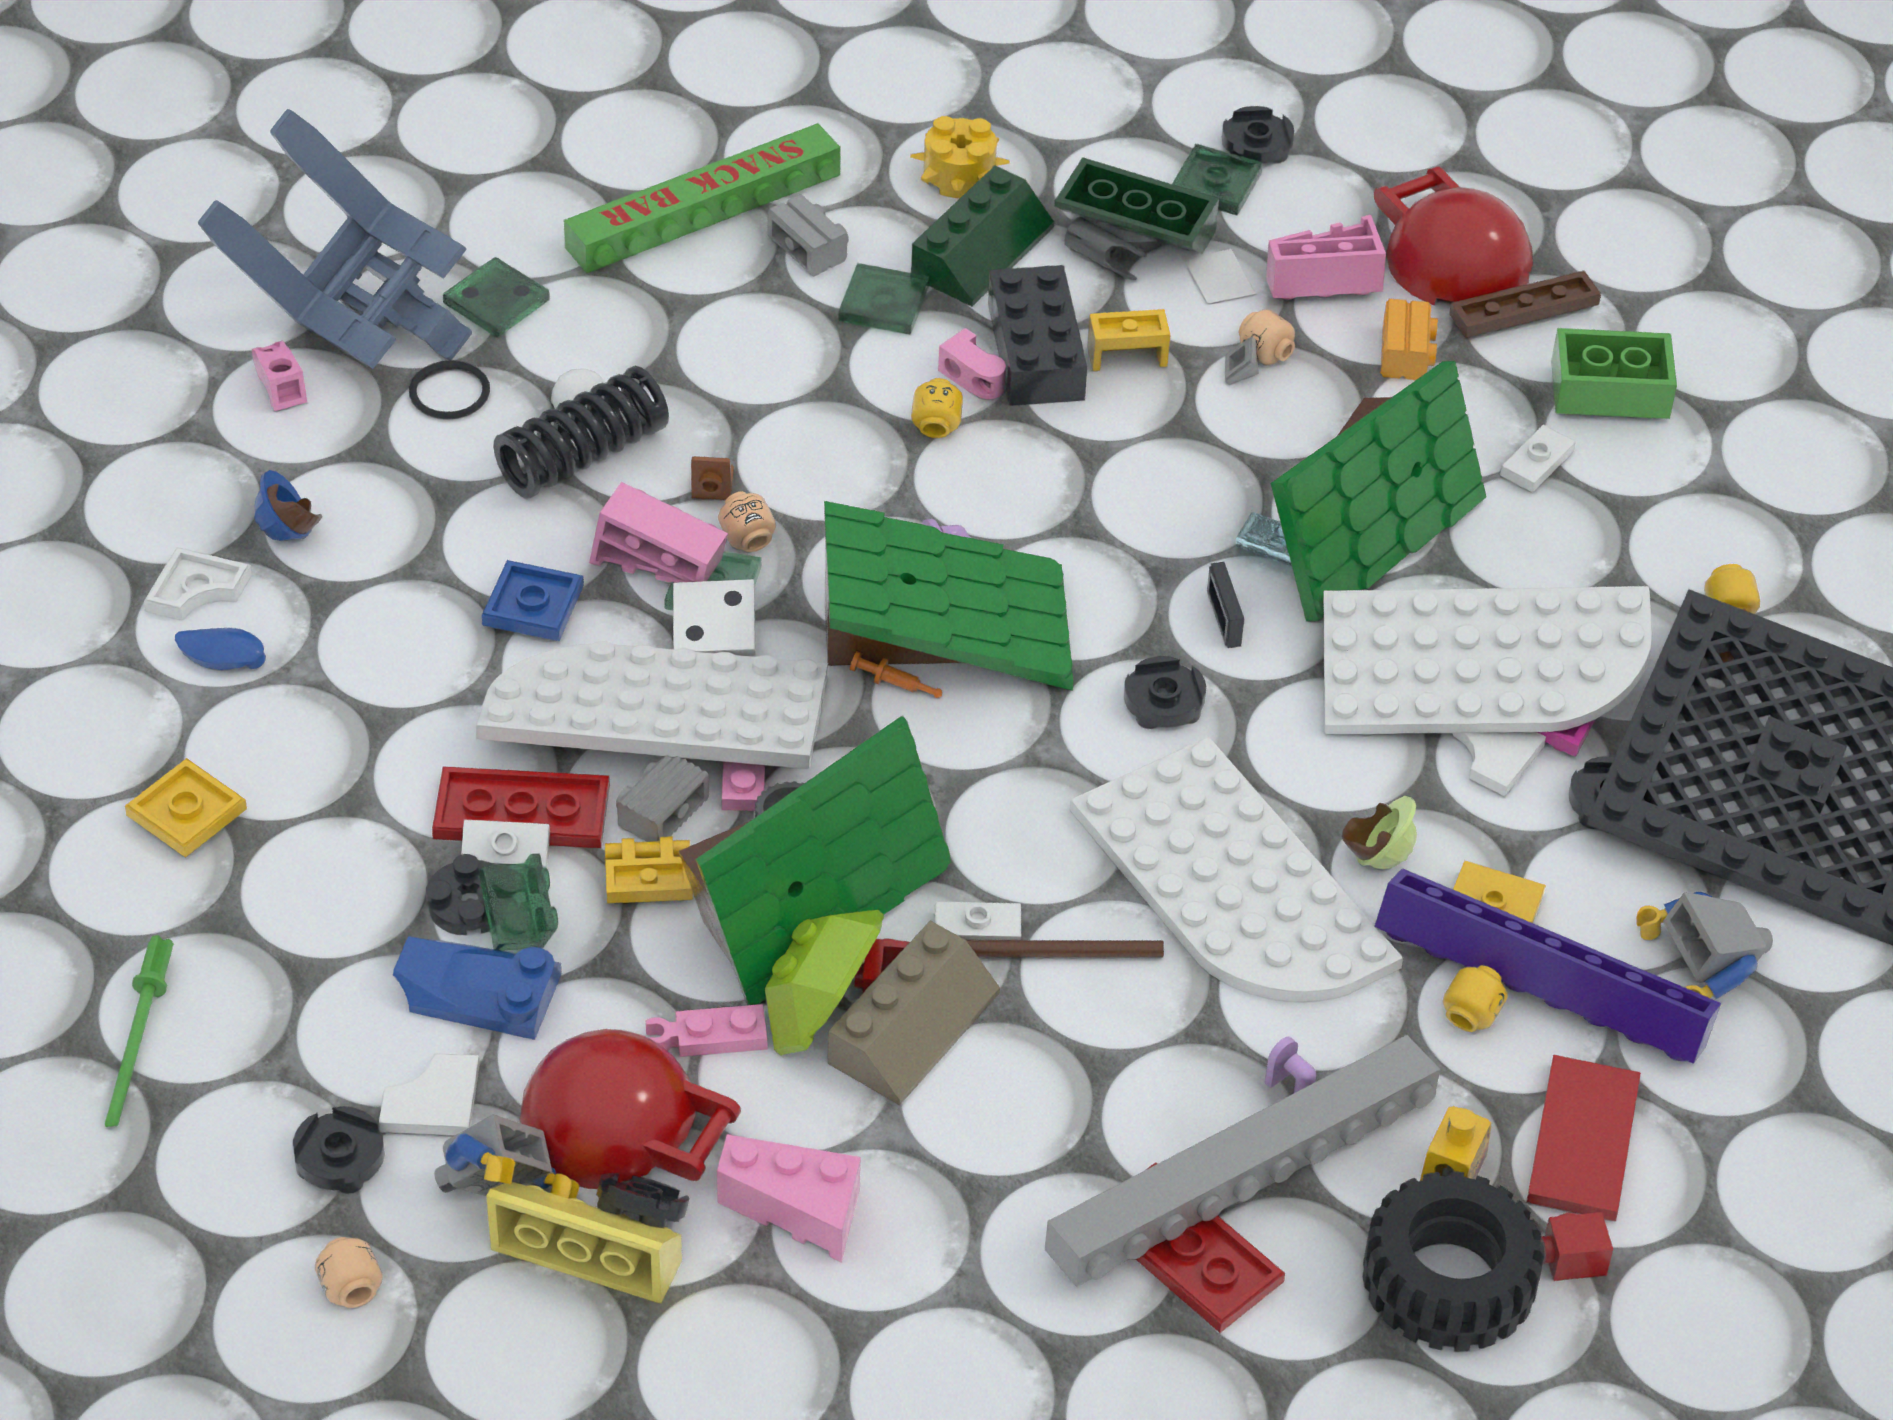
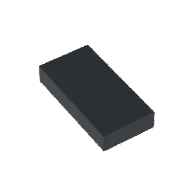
M1225 562L1211 563V566H1209L1207 594L1223 641L1227 648L1241 647L1244 616Z

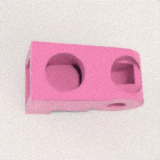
M964 328L939 346L938 371L968 392L982 399L989 400L1000 397L1005 389V361L1001 357L988 354L976 346L977 335Z
M278 341L263 348H253L252 356L255 369L269 394L270 404L274 412L307 403L303 371L284 341Z

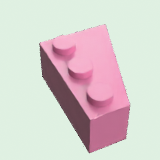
M1372 216L1361 217L1360 224L1344 228L1341 222L1331 224L1330 231L1313 235L1308 230L1269 240L1266 279L1272 297L1289 300L1303 296L1330 297L1336 294L1353 293L1356 295H1366L1370 292H1383L1386 252Z
M621 482L599 513L589 563L598 566L603 561L622 565V571L634 574L636 569L656 573L655 577L657 580L670 583L707 581L722 559L728 533L681 511L677 507L666 504L642 490L635 489Z
M727 1134L717 1168V1202L765 1226L772 1223L792 1233V1239L802 1244H805L806 1241L814 1243L828 1250L829 1257L842 1262L860 1191L861 1157Z

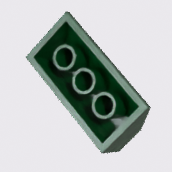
M1082 157L1055 199L1054 206L1085 219L1203 254L1216 232L1219 198Z
M995 165L912 243L911 278L973 307L989 291V271L1013 268L1054 228V220L1026 179Z

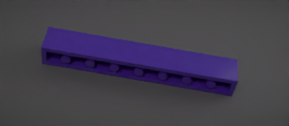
M1403 868L1388 882L1374 926L1385 931L1394 940L1408 941L1425 948L1426 952L1434 957L1448 958L1464 965V967L1478 968L1481 965L1490 967L1501 976V981L1504 982L1507 988L1516 992H1527L1543 999L1550 1007L1561 1010L1567 1009L1579 1014L1592 1025L1599 1027L1607 1026L1621 1032L1628 1040L1634 1043L1649 1044L1663 1050L1668 1057L1677 1061L1695 1063L1706 1048L1721 1003Z

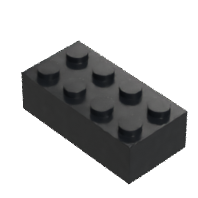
M1064 265L990 270L988 307L998 354L1006 364L1005 387L1009 406L1085 401L1087 363Z

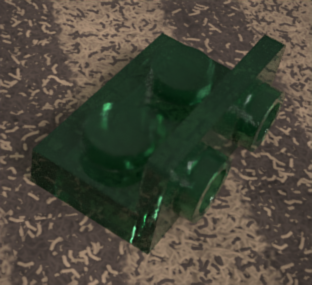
M540 853L530 854L525 863L483 865L478 874L494 950H522L529 947L544 948L557 930L558 914L556 908L550 904L548 894L550 876L548 869L542 865Z

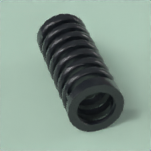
M635 365L628 368L623 375H614L606 383L594 385L589 392H581L573 400L559 403L556 409H548L542 412L539 418L533 417L526 420L522 427L516 426L497 435L493 444L494 455L498 467L509 486L521 497L526 499L532 498L539 493L541 487L549 488L555 486L558 476L564 479L572 477L575 467L580 470L590 467L592 459L596 461L606 459L609 450L619 452L623 450L626 442L631 444L639 442L643 433L650 435L665 428L669 421L668 406L655 379L645 369ZM643 387H647V389L649 390L654 399V402L651 400L648 393L643 389ZM516 453L519 455L520 459L522 460L526 468L527 473L525 474L522 472Z

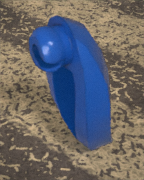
M211 628L179 631L175 634V642L182 653L194 663L205 668L230 670L246 666L250 669H257L266 660L261 640L243 629Z

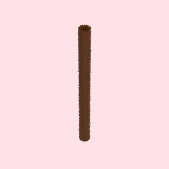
M966 940L978 957H1164L1163 940Z

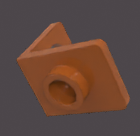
M699 456L691 458L692 498L726 500L731 495L734 466L731 465L729 458Z

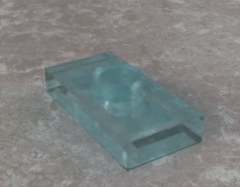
M1251 512L1236 537V547L1292 566L1280 521Z

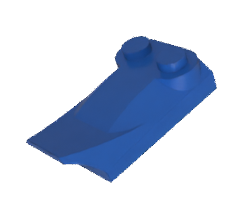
M408 936L393 970V976L405 992L409 1004V1012L532 1040L536 1039L562 975L561 963L555 962L553 956L547 950L540 947H529L517 953H510L484 947Z

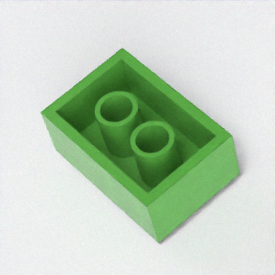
M1557 328L1551 359L1555 413L1670 419L1677 388L1671 333Z

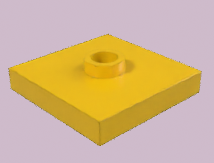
M187 758L125 805L126 816L185 858L247 809L246 799Z
M1464 860L1453 890L1533 923L1544 896L1546 885Z

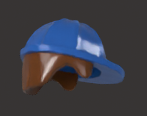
M269 470L261 475V490L258 492L254 504V518L260 530L264 531L273 540L305 539L312 531V528L322 519V514L315 515L311 513V501L308 498L301 499L293 485L278 472Z

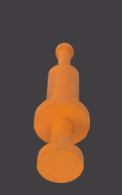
M856 651L852 659L850 670L855 672L858 667L876 674L874 678V683L880 684L883 680L911 692L919 689L934 695L935 698L942 696L940 688L935 689L922 684L919 677L889 666L888 659L883 658L880 665L861 658L862 653Z

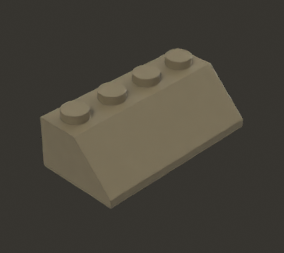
M930 920L828 1031V1064L900 1105L999 995L1000 987L965 939Z

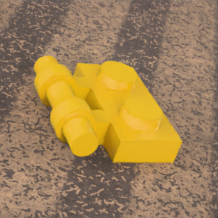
M673 836L660 837V841L634 842V838H622V843H605L607 904L693 900V892L678 852L689 847L690 840H673Z

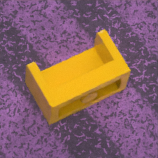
M1165 309L1090 314L1087 349L1092 371H1100L1102 351L1148 348L1156 349L1159 367H1167L1171 334Z

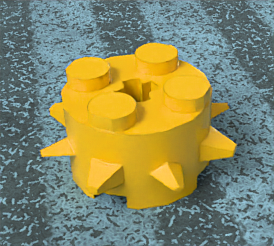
M940 116L933 121V127L925 134L924 152L910 154V158L924 162L923 174L921 176L923 182L927 184L931 182L940 188L939 194L957 199L961 198L995 165L1010 164V160L997 157L999 138L992 132L991 123L983 118L971 120Z

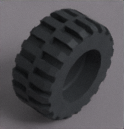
M1451 1171L1449 1176H1440L1439 1172L1424 1174L1422 1181L1418 1182L1416 1178H1412L1400 1184L1399 1192L1396 1189L1392 1190L1382 1199L1381 1207L1375 1209L1371 1219L1363 1260L1364 1270L1362 1277L1364 1288L1369 1292L1368 1299L1374 1310L1377 1312L1384 1311L1383 1321L1394 1330L1398 1327L1404 1330L1403 1337L1417 1343L1418 1339L1429 1343L1428 1348L1441 1351L1443 1346L1454 1347V1352L1470 1351V1346L1476 1344L1479 1349L1494 1345L1497 1336L1502 1340L1516 1332L1517 1325L1525 1322L1531 1312L1532 1303L1535 1302L1544 1261V1245L1540 1241L1542 1233L1538 1223L1534 1219L1530 1220L1531 1212L1522 1201L1519 1200L1515 1203L1512 1200L1513 1193L1501 1185L1497 1189L1489 1185V1179L1478 1175L1476 1179L1464 1177V1172ZM1434 1244L1458 1245L1479 1255L1489 1265L1491 1271L1474 1278L1460 1279L1447 1277L1426 1267L1417 1258L1415 1252Z

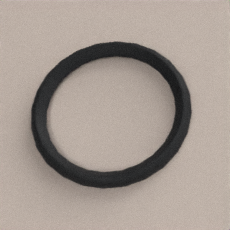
M455 360L440 361L424 367L412 378L409 386V397L413 405L424 414L440 419H457L468 416L480 409L488 400L490 394L488 378L479 368L472 364ZM458 368L471 372L480 380L482 393L471 406L458 411L445 412L437 411L424 405L417 395V387L423 377L435 370Z

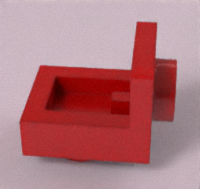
M890 938L876 939L865 957V962L861 964L855 975L854 988H862L863 994L910 942Z

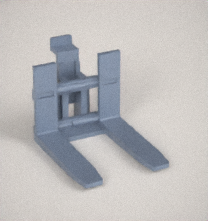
M287 109L271 128V135L285 154L347 215L346 221L304 274L290 263L244 218L218 200H215L199 219L198 225L212 243L295 322L316 333L368 367L374 369L396 341L393 335L377 326L384 327L387 322L396 327L398 325L425 341L436 353L448 360H452L472 335V330L463 325L449 310L423 294L425 291L418 285L420 279L416 275L424 267L444 279L467 249L459 242L390 203L314 126L292 110ZM382 243L406 256L401 265L377 252ZM364 267L375 277L384 281L374 295L352 283L355 278L357 280L361 278V271ZM340 300L342 303H344L345 305L349 306L350 308L354 309L362 315L360 316L359 314L355 313L354 311L350 310L349 308H347L346 306L342 305L337 301Z

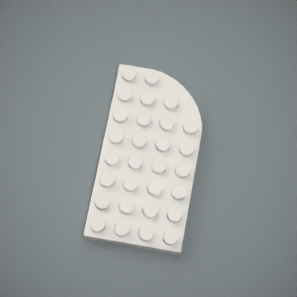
M1649 586L1324 591L1325 734L1554 732L1574 728L1595 720L1617 706L1633 690L1646 669L1652 644Z
M607 641L561 647L536 654L518 662L492 682L487 690L476 724V739L809 769L827 681L828 663H819L809 659L798 661L775 659L766 655L752 657L734 655L729 652H694L687 648L673 650L653 648L649 645H617Z
M1209 736L1070 800L1071 813L1195 961L1220 981L1238 990L1267 999L1288 1002H1314L1336 999L1351 994L1402 968L1403 957L1379 929L1374 927L1375 925Z

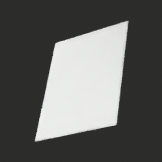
M1232 249L1183 258L1207 304L1256 294Z

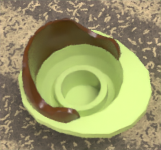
M1403 796L1388 806L1378 803L1376 812L1372 816L1364 818L1354 817L1347 822L1342 832V839L1346 846L1355 854L1361 865L1388 869L1407 860L1409 854L1413 852L1417 838L1416 827L1412 821L1416 810L1415 801L1411 797Z

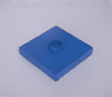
M507 560L482 613V625L560 641L583 589L584 576Z

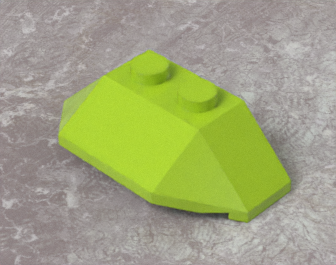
M879 910L829 915L812 920L807 919L794 930L791 945L786 953L774 964L772 968L774 974L765 987L774 1050L779 1055L806 1051L813 1042L814 1034L826 1023L841 1001L878 937L882 927V920L884 919V915Z

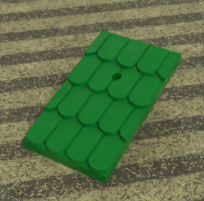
M1442 361L1393 397L1363 398L1334 439L1270 483L1306 621H1319L1324 617V591L1368 589L1409 553H1415L1445 527H1452L1487 497L1484 483L1481 482V470L1476 448H1473L1475 444L1468 414L1465 413L1467 409L1461 383L1458 380L1459 375L1455 361Z
M824 501L826 539L825 625L828 666L851 665L856 651L862 653L861 658L880 665L883 658L889 660L888 665L967 663L1073 691L1074 680L1062 564H1059L1052 558L1003 549L1004 544L942 533L933 526L885 517L884 512Z
M903 715L753 820L678 851L702 920L732 964L747 1005H757L766 999L765 987L774 974L772 968L776 961L788 950L793 941L792 934L800 923L807 919L812 920L829 915L879 910L884 915L904 902L905 896L943 873L948 865L952 863L949 848L939 823L938 813L928 788L927 778L916 750V743L911 734L908 721Z

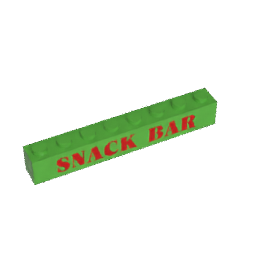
M819 123L565 219V249L586 273L595 271L840 176L841 147Z

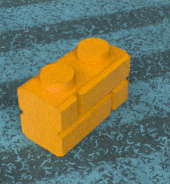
M1390 298L1386 301L1380 373L1383 377L1400 379L1404 376L1405 379L1417 380L1427 373L1428 366H1435L1437 344L1430 343V340L1436 341L1438 318H1431V305L1429 302L1411 301L1407 303L1406 300Z

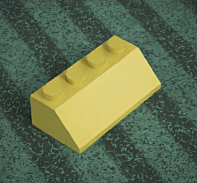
M513 1181L511 1184L504 1183L491 1188L486 1195L490 1245L493 1251L660 1304L682 1262L681 1234L675 1233L667 1227H652L631 1219L625 1214L608 1213L589 1206L582 1200L576 1198L567 1199L548 1193L538 1186H526Z

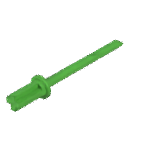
M159 935L151 936L140 974L136 975L132 981V987L140 994L107 1113L105 1127L118 1126L153 997L163 996L167 990L164 978L174 943L171 939L163 940Z

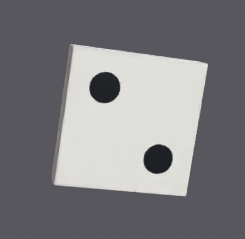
M754 579L673 583V650L687 648L694 652H729L740 656H756Z

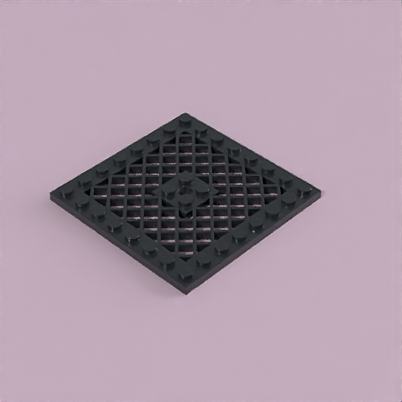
M1688 589L1591 810L1587 824L1893 945V865L1889 876L1882 867L1893 863V822L1885 824L1879 815L1888 811L1893 815V789L1890 786L1893 784V744L1887 736L1893 733V667ZM1729 651L1734 660L1723 662L1718 654ZM1705 658L1709 667L1699 669ZM1768 666L1773 675L1762 678L1757 668ZM1743 672L1748 681L1737 684L1732 675ZM1711 677L1721 680L1725 687L1711 690L1706 682V678ZM1806 681L1811 690L1800 692L1795 683ZM1693 685L1698 694L1688 696ZM1781 687L1786 697L1776 699L1770 690ZM1757 694L1762 703L1750 705L1745 696ZM1845 696L1850 705L1839 707L1834 698ZM1731 700L1736 709L1725 712L1720 703ZM1820 702L1825 712L1814 714L1809 705ZM1706 706L1711 716L1699 718L1694 709ZM1795 709L1800 718L1789 720L1784 711ZM1884 711L1889 720L1879 723L1873 713ZM1681 713L1686 722L1675 725ZM1770 715L1764 727L1759 718ZM1859 717L1864 727L1853 729L1848 720ZM1745 722L1750 731L1739 734L1733 724ZM1834 724L1839 733L1829 736L1823 726ZM1719 728L1725 738L1713 740L1708 731ZM1694 735L1699 744L1688 747L1682 737ZM1873 739L1878 749L1868 751L1862 741ZM1669 742L1674 751L1663 753ZM1757 744L1752 755L1747 746ZM1846 745H1848L1853 755L1843 757L1847 748ZM1733 750L1738 760L1727 762L1722 752ZM1708 757L1713 766L1701 769L1696 759ZM1887 760L1892 771L1882 773L1876 763ZM1785 761H1796L1800 763L1804 769H1794L1790 767ZM1682 763L1687 773L1676 776L1670 766ZM1862 767L1867 777L1857 780L1851 770ZM1655 771H1657L1662 780L1651 782ZM1746 772L1742 784H1740L1735 775ZM1837 774L1843 784L1832 786ZM1721 778L1726 789L1715 791L1709 781ZM1695 785L1701 795L1689 798L1684 788ZM1876 789L1882 799L1871 802L1865 792ZM1670 792L1675 802L1663 805L1658 795ZM1761 794L1766 804L1755 807L1749 797ZM1851 796L1857 806L1846 809L1840 798ZM1735 801L1741 811L1729 814L1723 803ZM1826 803L1831 813L1819 815ZM1709 807L1715 818L1702 820L1697 810ZM1800 809L1805 820L1794 822L1788 812ZM1774 816L1780 826L1768 829L1763 819ZM1865 818L1871 828L1860 831L1854 821ZM1749 823L1754 833L1742 836L1737 826ZM1840 825L1845 835L1834 838L1828 828ZM1814 832L1820 842L1808 845L1803 834ZM1789 839L1794 849L1783 852L1777 841ZM1879 840L1885 851L1874 854L1868 843ZM1853 847L1860 858L1849 861L1842 850ZM1828 854L1834 865L1823 868L1816 857ZM1868 870L1874 881L1863 884L1857 873Z

